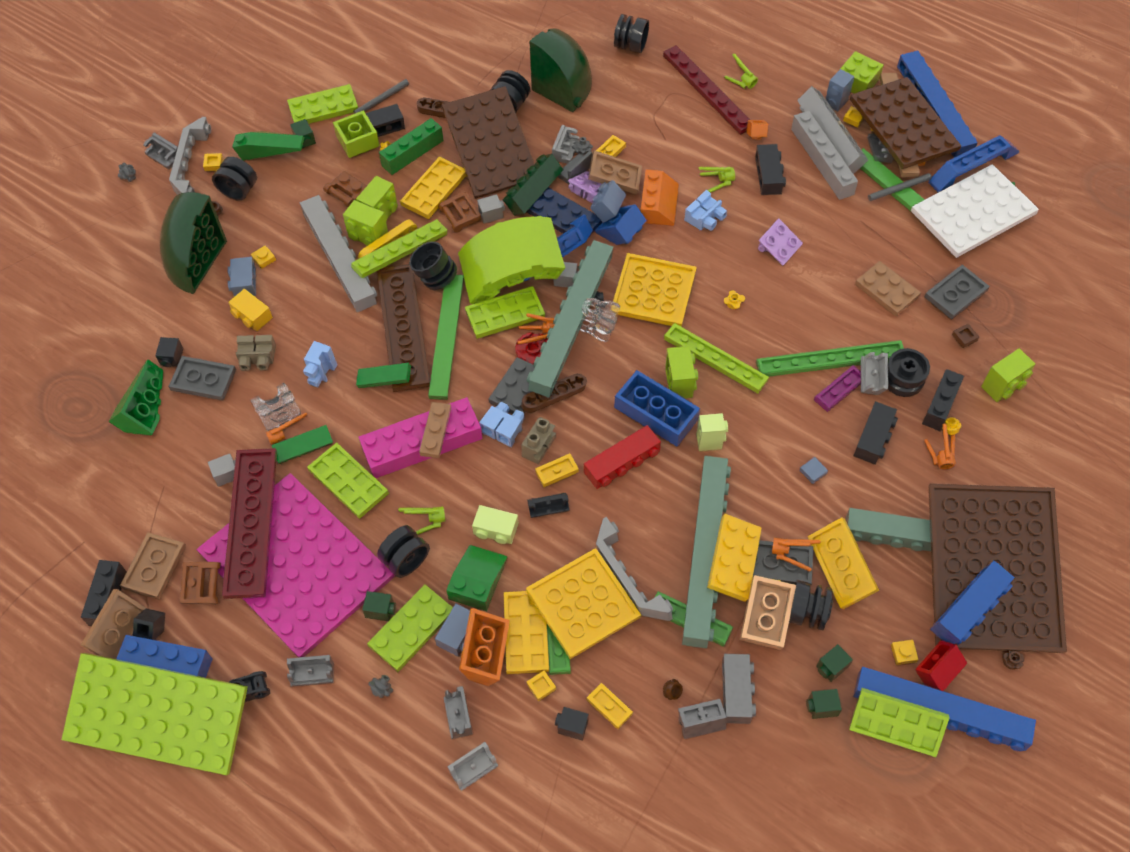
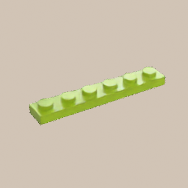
M436 219L352 262L351 268L361 278H364L413 253L424 243L434 242L446 236L448 230Z
M675 323L664 335V340L676 347L690 346L691 353H694L695 358L757 394L768 382L769 377Z

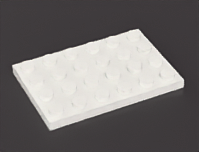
M992 164L912 206L911 212L957 258L1036 215L1039 209Z

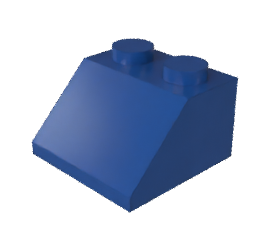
M636 204L620 207L617 215L604 223L602 222L595 232L616 245L628 244L633 240L634 234L643 228L642 225L647 220Z

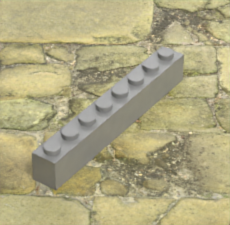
M317 195L300 202L305 219L356 312L376 305V290L373 286L370 287L368 276L361 278L351 268V263L356 261V255L353 249L348 248V240L345 236L342 237V230L339 224L335 225L334 215L332 212H328L329 208L326 201H322L320 196Z

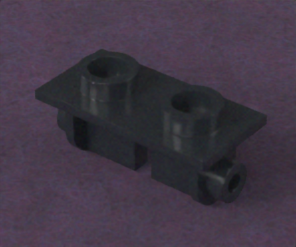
M566 493L527 500L531 518L570 511L568 495Z

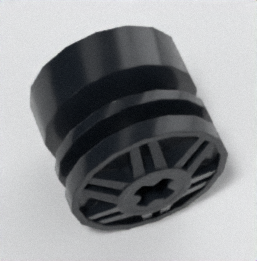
M621 14L615 27L614 47L620 48L622 46V49L626 50L630 43V51L642 53L648 37L649 20L638 17L634 23L633 16L629 15L627 18L626 14Z
M506 70L502 72L490 90L506 86L515 113H517L531 92L530 85L518 72Z
M438 242L424 243L413 252L410 258L409 265L430 290L444 288L450 284L457 274L455 262L447 255L445 249Z
M796 580L789 623L802 625L805 617H808L810 628L814 627L817 619V629L824 630L830 618L833 605L832 588L826 587L824 594L821 595L822 585H818L815 592L811 593L809 582Z

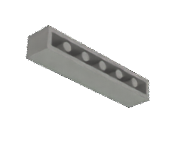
M811 86L797 100L801 105L799 108L802 112L810 111L854 174L868 159L823 94Z
M810 111L794 115L791 130L839 200L854 195L858 180Z

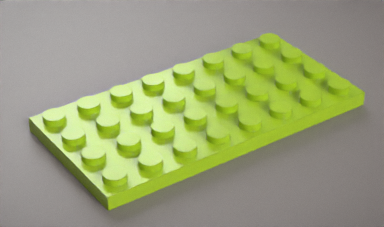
M81 653L62 740L228 775L230 774L248 686Z

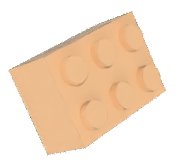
M754 575L739 640L781 650L785 643L796 585Z

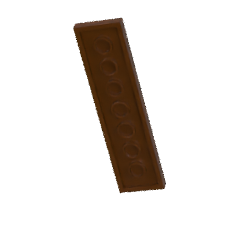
M409 264L382 268L377 271L389 365L409 363L411 365L409 382L392 384L393 392L430 387L413 270Z

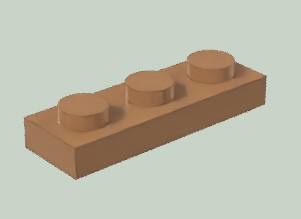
M431 403L419 451L420 456L440 458L451 413V404Z

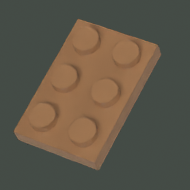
M594 151L588 180L601 184L614 180L623 191L637 195L642 166Z
M881 261L858 278L855 283L857 287L896 317L921 295L919 290Z
M147 532L120 587L160 600L186 545L183 542Z
M113 589L81 646L98 656L117 659L125 635L133 636L134 618L145 610L146 607L118 589Z

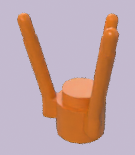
M527 313V317L545 322L542 323V326L526 325L519 326V329L542 330V333L546 334L518 341L517 344L519 345L546 339L550 327L553 328L555 325L553 324L554 318Z
M305 412L278 428L267 431L266 434L270 444L273 445L283 441L286 438L283 429L307 416V413Z
M944 423L943 438L945 450L939 451L938 456H936L928 439H925L924 442L933 458L934 465H938L939 469L946 470L953 468L956 464L955 434L951 435L949 450L947 425Z
M774 538L772 554H777L776 559L784 560L810 572L812 570L810 567L788 558L784 554H789L790 546H810L811 544H820L821 541Z

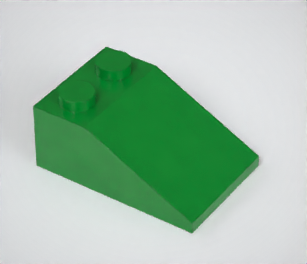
M469 545L453 572L446 589L448 600L487 612L508 556Z

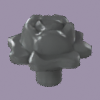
M581 137L580 141L574 142L572 148L575 149L576 153L585 155L591 151L593 145L586 141L585 137Z
M123 162L118 166L120 169L118 177L120 179H125L129 182L136 179V170L132 165Z
M382 675L379 679L373 678L368 683L374 696L380 698L388 697L393 692L391 684L388 683L390 678L387 675Z

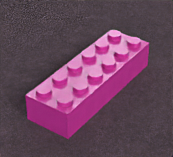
M468 397L450 403L451 413L441 454L483 439L481 426ZM429 411L358 437L374 478L382 477L431 458L420 456L419 453Z

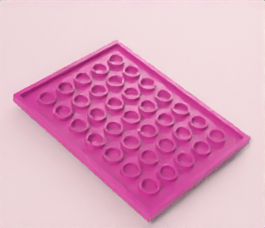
M289 473L274 486L266 596L242 599L285 645L300 658L305 657L364 604L367 591L378 592L395 576L316 497ZM229 523L196 549L207 562L221 563V569H218V574L223 579Z

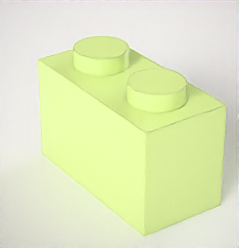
M723 413L699 415L696 433L699 451L722 449L723 442H726V432H728L727 420L724 421Z
M479 505L472 525L473 534L481 539H493L500 544H512L519 524L518 515Z

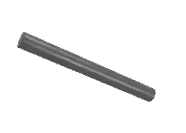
M408 80L401 81L354 110V114L363 110L366 112L408 86Z
M927 173L869 194L868 199L873 201L931 180V174Z

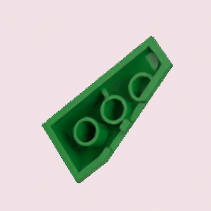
M267 131L241 133L235 135L232 148L241 160L244 161L301 151L304 137Z
M146 360L115 408L109 423L125 433L151 436L160 419L158 408L161 405L159 396L162 389L163 369L150 360Z

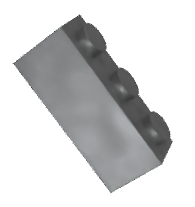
M750 654L723 655V708L727 717L726 723L750 724L752 717L756 716V704L752 703V696L755 695V683L751 682V675L754 674V662H750Z

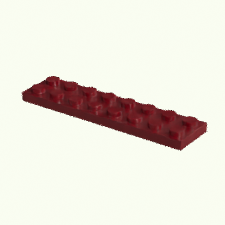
M276 448L236 450L222 597L224 599L266 596L277 461Z

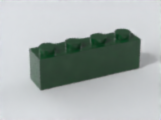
M553 154L539 156L536 159L537 162L526 170L527 173L516 181L517 184L506 192L507 195L503 201L514 216L525 214L564 170Z

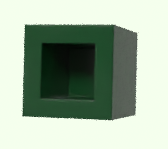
M306 119L290 124L293 135L304 137L302 149L316 144L313 131Z
M367 591L362 609L365 618L389 621L396 609V603L393 601L392 595Z
M837 644L819 659L816 667L823 678H828L832 682L851 665L853 659Z
M837 689L812 691L806 700L807 710L811 712L812 719L837 717L842 711Z

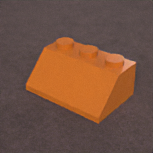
M646 169L640 211L647 220L645 223L674 226L679 184L664 171Z
M474 608L470 609L459 670L469 681L486 686L500 681L510 620Z

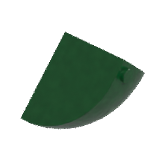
M556 28L548 29L546 33L540 32L529 41L532 91L574 112L582 106L592 87V74L587 56L577 41L567 33Z
M184 192L174 197L164 216L160 233V255L164 270L170 281L183 291L194 294L227 243V239L210 196L195 192Z

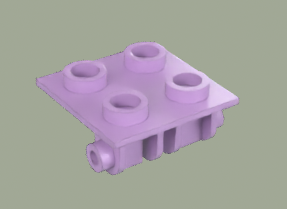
M588 171L568 180L570 183L568 188L571 192L580 197L583 196V199L593 203V198L597 195L601 183L588 180Z
M778 218L758 240L760 242L758 250L760 252L768 250L783 266L803 243Z

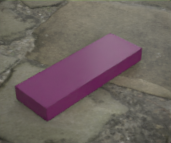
M854 365L851 366L814 397V401L827 412L830 411L861 385V371Z

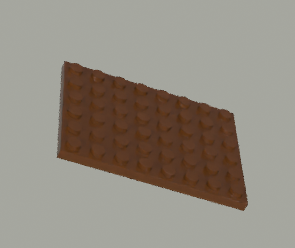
M929 484L934 624L980 571L992 561H996L1015 577L1010 583L1013 586L1005 595L998 599L999 603L992 610L983 614L986 618L978 626H975L972 630L970 629L972 634L964 642L962 641L957 645L958 648L1066 653L1067 645L1055 488ZM935 635L936 646L940 641H942L937 635Z

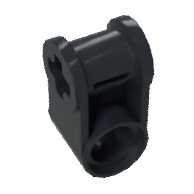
M265 671L254 672L229 681V683L248 686L245 702L267 697L271 693L270 689L267 688L265 679L267 674Z

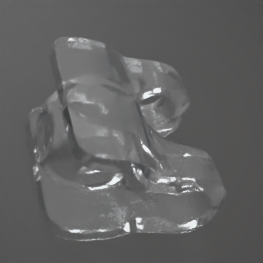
M594 298L586 299L582 312L586 316L584 320L591 324H582L580 330L592 334L598 340L609 341L617 321L620 305L612 301H600ZM592 305L595 309L591 310L587 306Z
M285 383L276 386L278 394L273 399L262 400L259 396L250 399L256 413L268 431L278 428L301 415V411L295 403V397Z

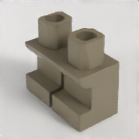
M237 336L238 349L236 356L240 369L242 371H249L251 364H257L256 366L259 370H268L269 364H273L276 348L273 336Z
M539 417L521 444L522 457L539 465L556 438V433L553 432L555 425Z

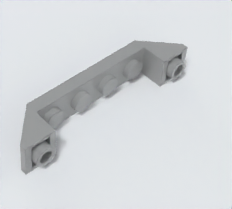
M201 117L182 130L169 178L171 186L177 195L184 192H195L190 181L185 180V172L188 171V161L192 156L191 149L195 145V140L207 141L208 135L211 133V125L208 124L206 117Z
M607 517L603 518L596 542L597 550L641 616L666 621L672 620L673 607L667 599L664 600L661 595L648 601L642 591L639 593L635 588L637 584L633 577H628L625 573L626 568L622 561L616 560L614 557L616 554L611 545L619 541L617 535L619 530L614 522L610 523Z

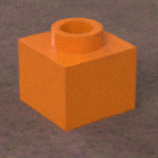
M748 120L747 134L752 139L760 140L762 137H767L768 123L766 121Z

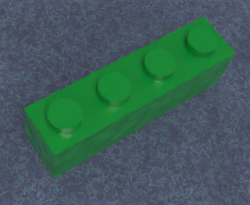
M430 118L379 152L381 166L391 175L395 174L443 142L442 127Z

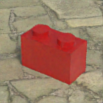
M940 641L918 665L915 671L925 686L944 691L966 666L967 661L956 644Z

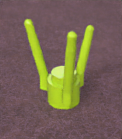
M733 54L732 56L736 59V63L745 72L741 77L742 82L729 76H724V78L740 85L743 89L746 87L749 89L753 88L757 84L758 78L748 70L736 54Z
M699 167V170L713 171L702 172L700 176L718 175L719 180L724 182L708 189L707 191L710 193L724 186L731 185V181L735 180L733 167Z
M443 506L398 509L399 512H404V514H428L429 522H433V524L417 530V535L433 528L441 527V522H445Z

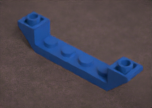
M999 135L947 161L931 177L928 183L939 193L952 186L956 177L1000 155L1006 160L1018 154L1019 150L1009 140Z
M582 215L571 222L572 228L557 237L562 257L584 244L593 229L586 215Z

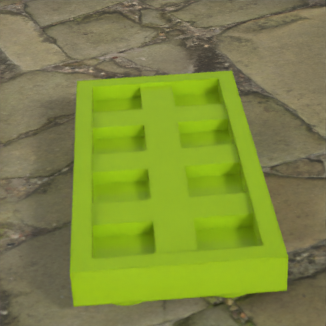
M350 84L287 100L294 123L306 119L308 124L354 113L353 111L358 109Z
M533 286L465 307L476 339L537 321V319L527 317V313L545 317V312Z
M337 442L307 466L308 471L359 519L389 494L388 490Z
M424 584L367 645L393 669L399 672L442 627L453 607Z
M861 688L849 730L937 757L949 721V714Z

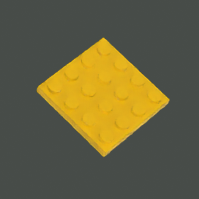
M627 253L610 313L669 326L675 323L682 327L697 267Z
M596 548L526 588V592L569 659L574 658L641 617L640 612Z

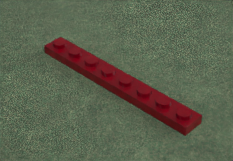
M677 45L663 51V57L740 135L747 132V123L750 119Z

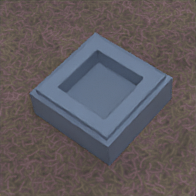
M816 457L800 467L799 470L812 484L828 473V470Z

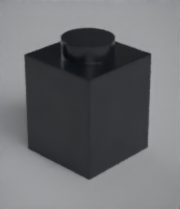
M160 337L155 356L160 366L177 367L184 348L179 338Z
M147 608L134 618L133 636L155 640L164 632L165 612Z
M563 707L562 713H558L555 720V726H558V734L583 741L589 721V714Z

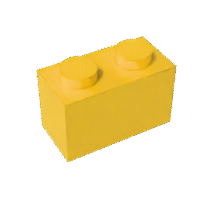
M243 289L228 302L231 314L237 319L240 318L245 326L248 328L252 327L255 331L261 329L273 318L269 307L246 289Z

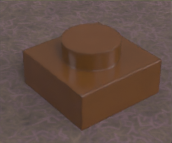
M969 324L954 330L952 336L962 348L977 342L979 339V335Z

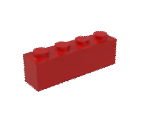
M646 425L585 462L584 474L596 489L606 487L613 479L624 476L631 468L639 467L644 460L658 455L661 441L650 427Z

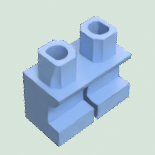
M706 190L685 209L684 220L699 230L705 227L712 231L717 225V220L714 218L723 220L727 216V210L721 206V200L716 201L711 197V193Z
M314 341L304 358L306 367L303 372L309 377L307 379L308 384L319 387L321 381H328L326 373L329 369L335 370L337 362L330 346Z
M500 402L496 407L491 406L479 424L483 434L512 447L517 434L522 431V423L525 418L524 413L515 410L513 415L508 414L509 406Z

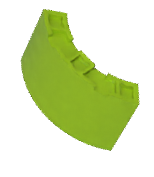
M523 217L498 222L494 226L475 235L458 252L470 304L492 299L500 293L501 288L506 285L511 287L522 283L525 278L558 279L565 269L553 223L549 217Z

